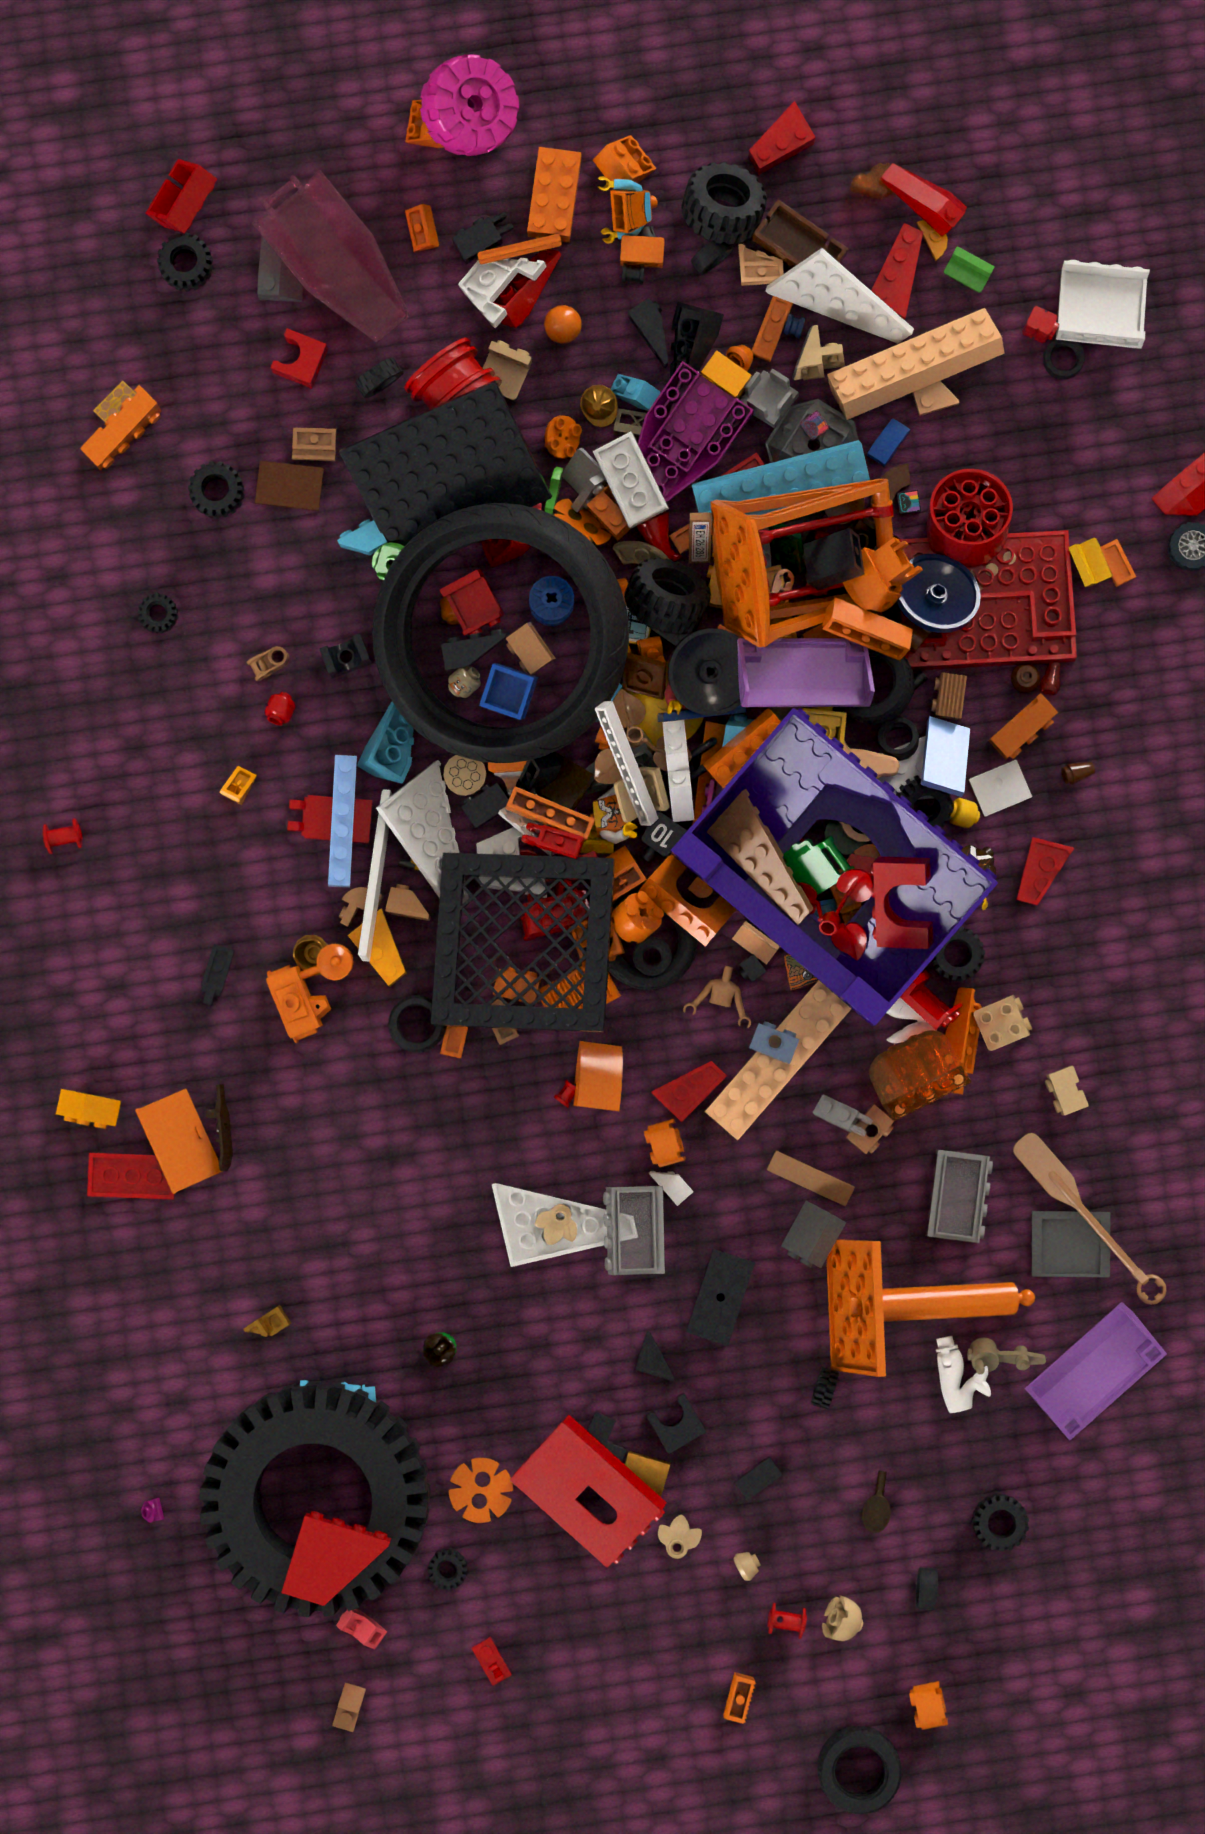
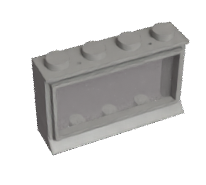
M936 1150L937 1159L933 1172L934 1183L933 1189H931V1207L928 1212V1231H926L925 1236L979 1243L980 1239L984 1238L985 1226H981L982 1217L987 1215V1204H984L985 1195L988 1196L990 1191V1183L987 1182V1176L992 1173L993 1161H989L990 1156Z
M663 1186L606 1187V1192L603 1194V1202L606 1205L607 1213L604 1214V1226L607 1227L604 1246L607 1249L605 1269L608 1271V1275L665 1274Z

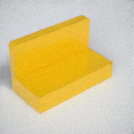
M1097 538L1068 547L1085 587H1091L1112 577Z

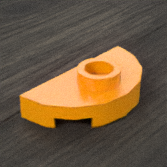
M924 220L918 221L916 224L919 230L923 231V238L934 260L937 261L943 256L947 248V235L945 234L941 237Z

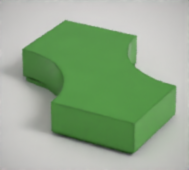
M561 467L554 468L549 488L552 498L547 500L544 512L552 515L555 514L554 506L557 503L562 482L563 468Z

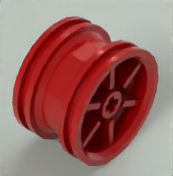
M465 337L448 345L424 363L410 377L404 389L407 393H412L411 399L414 402L423 400L427 407L432 409L494 380L500 386L502 380L499 376L494 377L495 371L492 368L483 369L475 359L478 353L477 348L470 346L471 341Z

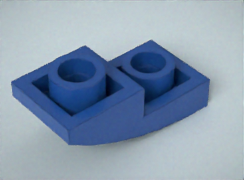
M892 418L868 451L867 456L885 467L895 455L897 448L909 435L910 429Z

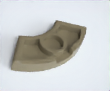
M622 541L613 545V550L623 565L629 563L639 564L650 558L652 560L654 558L669 559L661 550L644 542Z

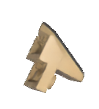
M818 325L812 326L807 333L792 379L810 380L824 378V369L845 366L842 344L828 343L825 347H821Z

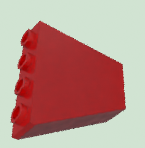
M311 1511V1514L306 1513L281 1593L325 1606L389 1547L392 1538H388L387 1533L381 1531L372 1533L366 1531V1527L354 1524L352 1527L346 1525L342 1519L323 1518L324 1514Z

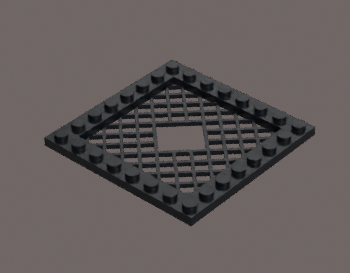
M443 853L431 1025L604 1032L615 859ZM464 876H471L464 882ZM478 877L492 878L488 882L483 884ZM498 877L513 879L505 885ZM520 878H533L534 880L526 886ZM475 879L482 887L472 894L466 886ZM542 879L556 880L548 887ZM497 880L503 888L493 895L487 887ZM518 880L524 889L515 896L508 888ZM563 880L578 881H576L571 887H569ZM584 880H591V887ZM539 881L546 889L536 897L530 888ZM561 882L567 890L558 898L551 889ZM582 882L589 891L579 898L572 890ZM464 889L470 898L462 904ZM485 890L492 898L482 906L476 897ZM507 891L513 899L503 906L497 898ZM528 891L534 900L525 907L518 899ZM549 892L555 898V901L546 908L540 899ZM571 893L577 902L568 909L561 900ZM590 895L588 908L583 901ZM474 900L480 909L471 916L464 908ZM495 901L501 907V910L492 917L486 908ZM517 902L523 910L513 917L507 909ZM538 903L544 911L535 919L528 910ZM559 903L566 912L556 919L550 910ZM581 904L587 913L578 920L571 912ZM463 911L469 919L461 925ZM484 912L490 920L481 927L474 919ZM505 912L511 921L502 928L496 919ZM527 913L553 944L521 972L494 941ZM548 914L555 922L545 930L538 921ZM569 914L576 923L566 930L560 922ZM589 916L587 930L581 923ZM473 922L479 930L469 937L463 929ZM494 923L500 931L490 938L484 930ZM558 925L564 931V934L555 941L548 932ZM579 925L586 934L576 941L570 933ZM461 932L467 941L459 947ZM482 933L489 941L479 948L473 940ZM568 936L574 945L565 952L559 943ZM585 939H587L586 951L580 946ZM471 943L477 952L468 959L462 953V950ZM492 944L499 952L489 960L483 951ZM556 946L563 955L553 962L547 954ZM578 947L584 956L575 963L569 957V954ZM460 954L466 962L458 968ZM481 954L487 963L478 970L471 962ZM502 955L508 964L499 971L493 962ZM545 957L552 965L542 973L535 964ZM564 958H567L573 966L563 973L557 965ZM586 960L584 973L578 966ZM467 965H470L476 973L466 980L460 972ZM491 966L497 974L487 981L481 973ZM512 966L518 975L509 982L503 973ZM534 967L540 976L531 983L524 974ZM555 968L561 974V977L552 984L546 975ZM577 969L583 977L574 985L567 976ZM458 975L464 984L456 990ZM479 976L486 984L476 991L470 983ZM501 977L507 985L498 993L491 984ZM522 977L529 986L519 993L512 985ZM543 978L550 987L540 994L534 986ZM565 979L571 988L562 995L556 986ZM583 982L584 995L577 989ZM468 986L474 995L465 1002L459 996V993ZM489 987L495 993V996L486 1003L480 994ZM511 988L517 996L508 1004L501 995ZM532 988L539 997L529 1005L522 996ZM554 990L560 998L553 1005H550L544 997ZM575 990L582 999L572 1006L566 1000V997ZM456 997L460 1000L462 1004H455ZM478 998L484 1005L470 1003ZM498 998H499V999L503 1002V1004H504V1005H491V1004H492L493 1002H495ZM521 999L526 1006L513 1005ZM542 1000L548 1007L534 1006ZM564 1001L569 1008L555 1007ZM583 1003V1009L578 1008Z

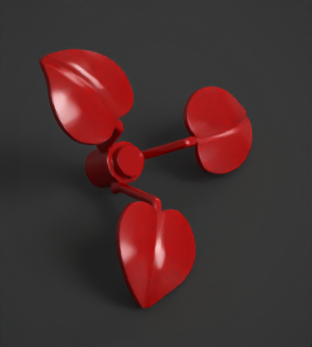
M850 869L843 872L838 878L837 888L846 894L836 911L826 912L824 916L820 902L816 900V890L807 883L798 882L797 885L802 887L813 907L810 914L816 911L817 906L818 921L821 922L819 925L821 933L831 936L833 944L839 950L852 956L855 960H859L867 945L866 931L856 922H850L847 925L840 923L839 912L849 896L857 902L866 901L871 897L873 881L870 874L862 869Z

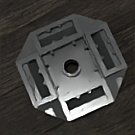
M815 399L791 406L774 428L765 443L769 462L773 463L815 452L808 448V443L811 441L819 444V449L816 450L819 451L857 441L858 436L855 422L852 419L846 420L842 413L821 400ZM815 413L818 414L828 428L817 437H815L817 435L816 424L814 422H805Z

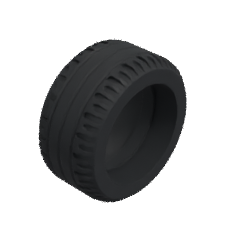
M420 995L409 996L400 1000L393 1007L388 1020L389 1032L394 1042L402 1049L415 1053L426 1052L434 1048L441 1041L446 1026H435L432 1036L423 1042L415 1043L405 1039L399 1030L401 1014L411 1006H423L432 1012V999Z

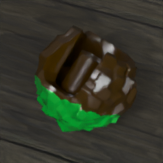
M445 1332L431 1334L424 1341L423 1356L431 1365L443 1367L453 1361V1357L457 1352L456 1341L450 1334Z

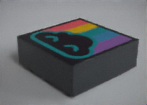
M918 490L896 494L899 515L921 512Z

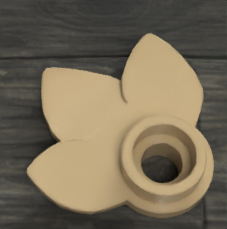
M557 1204L551 1211H544L536 1218L535 1226L544 1228V1239L548 1245L556 1244L562 1237L573 1242L577 1235V1224L571 1219V1210L566 1205ZM563 1213L564 1218L559 1219L556 1214Z
M683 1515L677 1516L672 1521L670 1527L660 1525L658 1529L660 1542L666 1545L668 1555L675 1559L684 1557L688 1549L695 1548L702 1536L701 1529H689V1524ZM674 1544H680L681 1549L679 1551H674Z

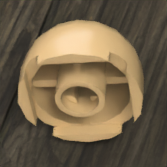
M840 1596V1598L834 1597L828 1604L824 1616H828L827 1622L822 1624L825 1637L838 1641H847L853 1638L863 1627L862 1613L859 1606L853 1600Z

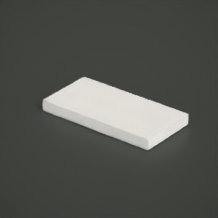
M631 431L593 451L630 529L669 509Z

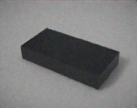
M768 1457L734 1483L748 1501L782 1476V1473L771 1458Z

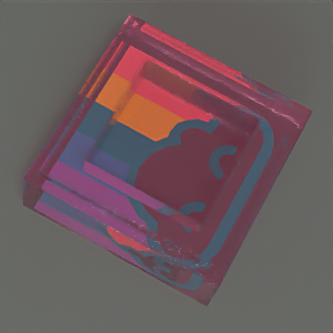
M817 410L799 423L812 441L830 428Z

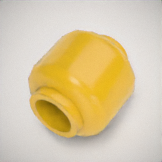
M957 798L952 801L953 811L948 813L951 817L949 819L951 824L968 829L979 821L980 812L975 802L963 798Z

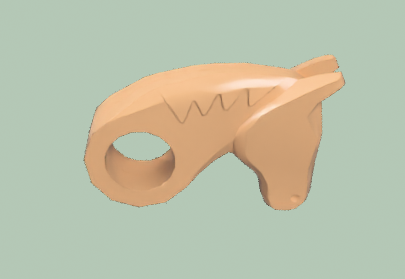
M844 740L843 750L847 754L850 752L854 753L861 760L859 764L865 769L869 766L878 774L877 779L895 776L898 773L900 764L897 758L863 749H850ZM839 822L844 833L856 842L871 841L866 835L855 832L851 825Z

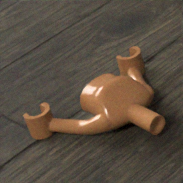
M725 965L722 979L710 980L693 1002L686 1003L683 1008L685 1013L686 1007L692 1006L694 1008V1015L696 1007L707 997L710 991V1003L731 1007L732 998L735 994V1003L740 1017L738 1025L740 1026L742 1019L749 1021L747 1028L751 1025V1019L744 1011L740 988L730 981L733 971L731 966Z

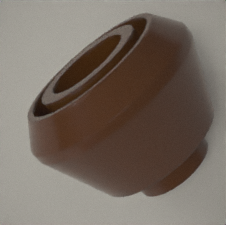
M1029 663L1019 664L1011 673L1012 685L1020 692L1033 691L1040 683L1038 669Z

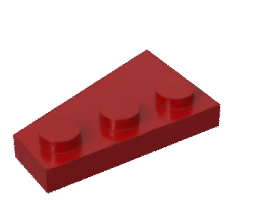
M1032 837L1016 900L1038 905L1074 848Z
M710 1061L653 1090L651 1093L682 1122L727 1075Z

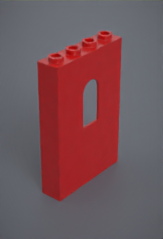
M569 1414L510 1478L513 1484L607 1568L612 1563L617 1564L623 1558L624 1554L622 1552L626 1548L630 1550L637 1543L636 1537L639 1534L644 1536L648 1532L653 1519L657 1522L663 1516L665 1511L662 1509L667 1503ZM588 1485L616 1510L617 1519L611 1524L602 1523L576 1500Z

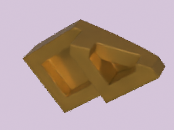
M279 1305L243 1328L245 1332L261 1334V1336L265 1337L273 1336L290 1325L291 1321Z

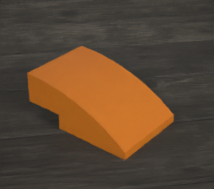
M579 1041L573 1106L619 1111L623 1071L622 1046Z

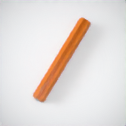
M559 234L549 235L478 252V260L480 264L491 263L560 247L562 242Z

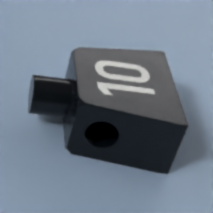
M656 811L659 819L651 826H647L641 838V842L647 847L640 857L650 864L657 854L666 859L672 853L671 849L687 832L686 829L673 822L672 819L660 811Z

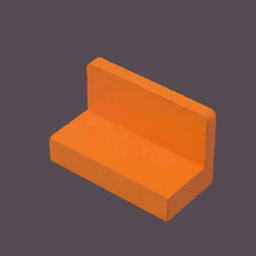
M622 236L620 266L627 264V266L640 267L645 265L644 267L663 268L664 238Z

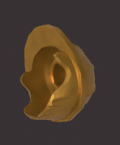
M592 385L584 391L580 399V407L587 420L598 427L612 424L617 417L618 411L614 392L604 385Z
M317 935L303 936L297 940L293 948V958L296 964L302 970L317 965V955L328 944Z

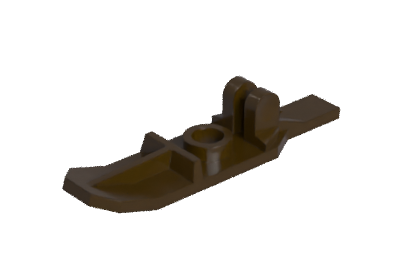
M224 1084L216 1085L218 1098L215 1109L207 1110L206 1116L208 1118H217L216 1131L219 1134V1139H215V1142H219L220 1147L219 1169L220 1171H228L233 1156L230 1117L225 1100Z

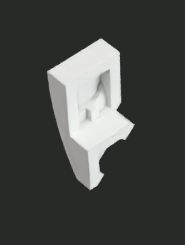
M669 1171L667 1173L649 1172L658 1185L663 1186L665 1193L677 1206L693 1193V1190L679 1174Z

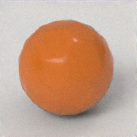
M559 305L550 309L545 316V332L554 342L560 344L570 343L581 332V317L572 307Z

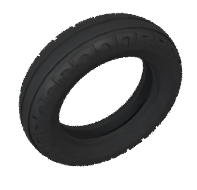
M630 893L616 901L612 905V911L629 895L633 893ZM664 912V915L675 925L679 939L676 954L672 958L668 969L662 974L648 976L629 965L620 954L616 956L614 961H609L608 971L623 984L636 989L654 990L666 987L681 978L689 969L696 954L698 940Z

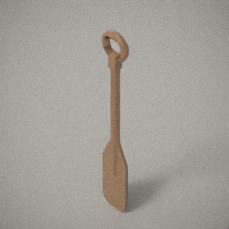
M1028 1133L1016 1142L1013 1148L1014 1155L1052 1198L1075 1208L1132 1273V1276L1138 1281L1136 1290L1140 1300L1150 1305L1161 1302L1166 1294V1284L1163 1279L1153 1274L1145 1275L1082 1204L1072 1174L1039 1136ZM1149 1278L1155 1279L1158 1287L1161 1286L1162 1288L1161 1294L1158 1293L1154 1296L1153 1301L1147 1300L1148 1296L1145 1292L1141 1293V1286H1144L1149 1281Z

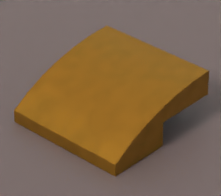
M628 1451L625 1465L661 1497L670 1462Z

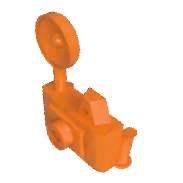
M330 944L322 948L317 955V965L301 971L299 965L295 967L287 965L273 972L267 971L268 978H266L268 987L290 1039L293 1038L295 1043H299V1040L318 1033L317 1028L323 1026L321 1018L331 1010L326 995L311 996L305 979L321 973L322 976L329 980H340L348 976L353 968V956L349 949L341 944Z

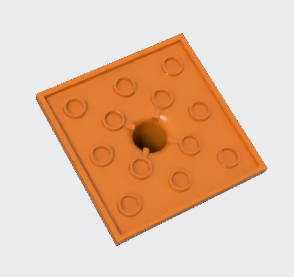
M837 1239L827 1257L831 1370L875 1377L886 1376L884 1322L1014 1315L1018 1311L1019 1304L1023 1306L1032 1305L1035 1302V1294L1029 1289L1018 1293L1017 1287L1013 1282L883 1289L881 1241Z

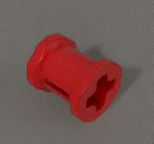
M565 1080L563 1088L553 1097L569 1108V1103L575 1096L576 1086Z

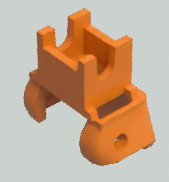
M892 538L876 551L865 547L861 549L865 574L843 582L846 591L859 607L877 612L888 610L901 597L902 585L923 571L920 566L914 567L903 551L904 548L909 546L906 541L900 542L899 539ZM892 585L896 586L895 589H893L892 591L890 590Z

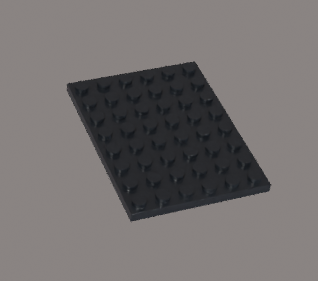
M496 380L339 451L380 533H383L387 543H398L404 547L425 527L454 511L492 503H508L533 507L552 498L549 488Z

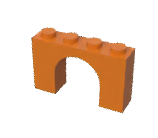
M670 854L647 879L639 891L645 892L663 912L706 946L737 909L721 896L708 908H698L685 901L677 890L676 882L687 867Z

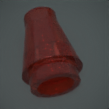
M1048 662V667L1039 684L1042 693L1057 695V692L1060 690L1061 664Z

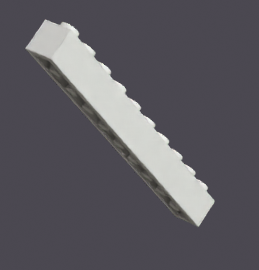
M604 701L595 707L598 719L640 825L651 826L659 819L613 701Z

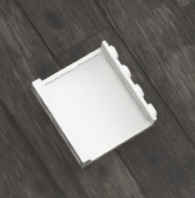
M1064 261L1060 278L1057 319L1059 326L1056 332V340L1141 349L1145 340L1146 288L1150 270L1143 269L1142 267H1122L1118 264L1102 265L1098 262Z

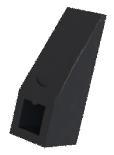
M499 629L489 631L490 636L484 637L481 636V633L468 635L469 639L461 641L460 636L447 638V643L441 644L445 670L471 666L510 635L509 632L503 633V630Z

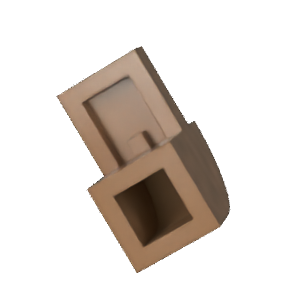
M354 888L343 896L342 900L349 903L348 907L344 906L339 915V918L342 919L341 924L350 927L358 909L364 911L368 888ZM381 894L379 895L378 907L384 897Z

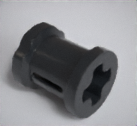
M623 264L622 283L630 281L639 282V284L643 285L645 265L633 267Z

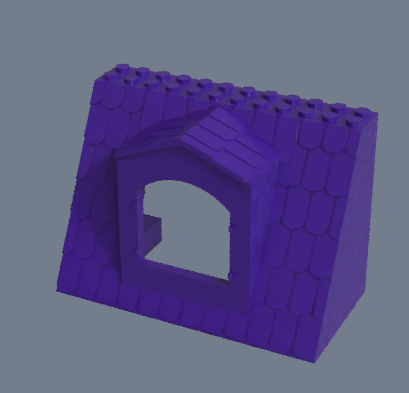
M793 708L676 843L671 852L871 1026H875L998 884L995 880L997 876L988 868L984 871L979 867L980 861L972 854L965 855L961 851L963 847L957 841L952 839L950 842L944 837L946 832L938 825L934 827L927 822L929 818L920 810L915 812L910 808L912 803L904 796L900 798L893 793L895 789L886 781L881 783L876 778L878 774L869 766L866 769L859 764L861 760L852 752L847 754L843 750L844 745L835 737L832 740L825 735L827 731L820 724L816 723L813 725L809 721L810 716L801 708L798 711ZM747 789L750 794L748 798L753 807L756 806L759 810L758 816L762 823L768 826L783 855L794 843L802 839L817 820H834L851 825L866 835L882 857L930 858L931 880L927 885L895 886L890 890L889 902L895 914L902 919L933 921L934 943L929 949L877 947V941L873 938L876 919L872 917L875 898H872L871 895L848 922L858 923L865 929L867 934L866 948L860 959L855 960L852 956L839 950L833 944L831 936L821 933L819 929L821 922L818 921V917L814 913L808 915L797 925L707 833L708 829L737 796Z

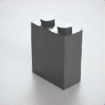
M805 1201L781 1246L789 1250L787 1255L799 1260L801 1257L800 1262L811 1268L814 1264L822 1268L846 1222Z

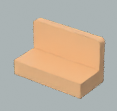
M747 921L743 923L732 938V940L752 955L754 954L765 965L780 948L778 944Z

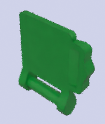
M832 836L825 838L816 845L813 844L811 839L796 842L783 856L787 862L786 866H790L793 871L792 876L797 883L803 882L811 885L816 890L817 895L835 885L843 872L855 869L854 866L848 864L833 843L835 840ZM822 849H828L843 872H838Z

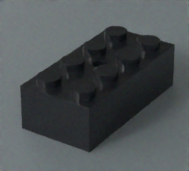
M714 1248L712 1249L686 1328L687 1333L728 1346L755 1262ZM719 1293L725 1295V1299L722 1302L716 1298Z

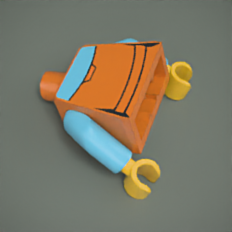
M604 176L599 177V180H606L604 187L597 186L599 189L606 191L610 187H614V190H610L613 231L615 232H612L609 228L602 229L601 233L603 235L610 234L608 238H603L602 240L610 244L615 238H618V240L622 239L623 235L637 236L645 224L652 220V209L658 205L656 197L651 196L649 191L643 190L640 184L632 180L614 179V181H610Z

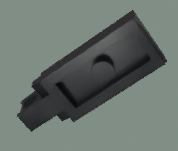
M216 944L213 945L201 984V991L205 992L204 1004L212 1006L215 995L220 997L221 992H223L235 950Z

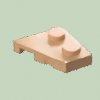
M743 244L738 245L741 286L770 284L784 274L782 259L768 256L759 250L757 252L745 248Z
M941 381L912 392L919 416L959 404V400Z

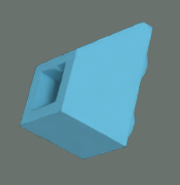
M621 374L617 375L611 387L617 398L649 411L661 393L644 380Z
M370 519L358 525L359 528L353 532L351 530L345 531L340 535V539L337 540L340 547L366 555H372L380 546L387 543L383 533H380L375 521H370Z

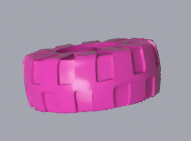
M475 54L453 57L435 68L429 75L428 82L423 85L420 96L422 98V108H420L422 120L425 122L432 139L436 143H440L450 153L466 156L488 153L502 145L515 129L517 112H519V98L514 89L515 85L509 74H506L500 68L501 65L490 58L484 59L480 55Z

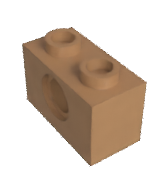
M875 1104L864 1115L873 1120L872 1125L877 1128L876 1135L869 1137L865 1134L863 1137L851 1131V1133L849 1132L845 1136L847 1140L864 1154H867L868 1151L872 1154L880 1145L877 1142L882 1135L887 1137L894 1128L892 1126L894 1121ZM860 1120L856 1124L857 1127H861L864 1130L869 1125Z

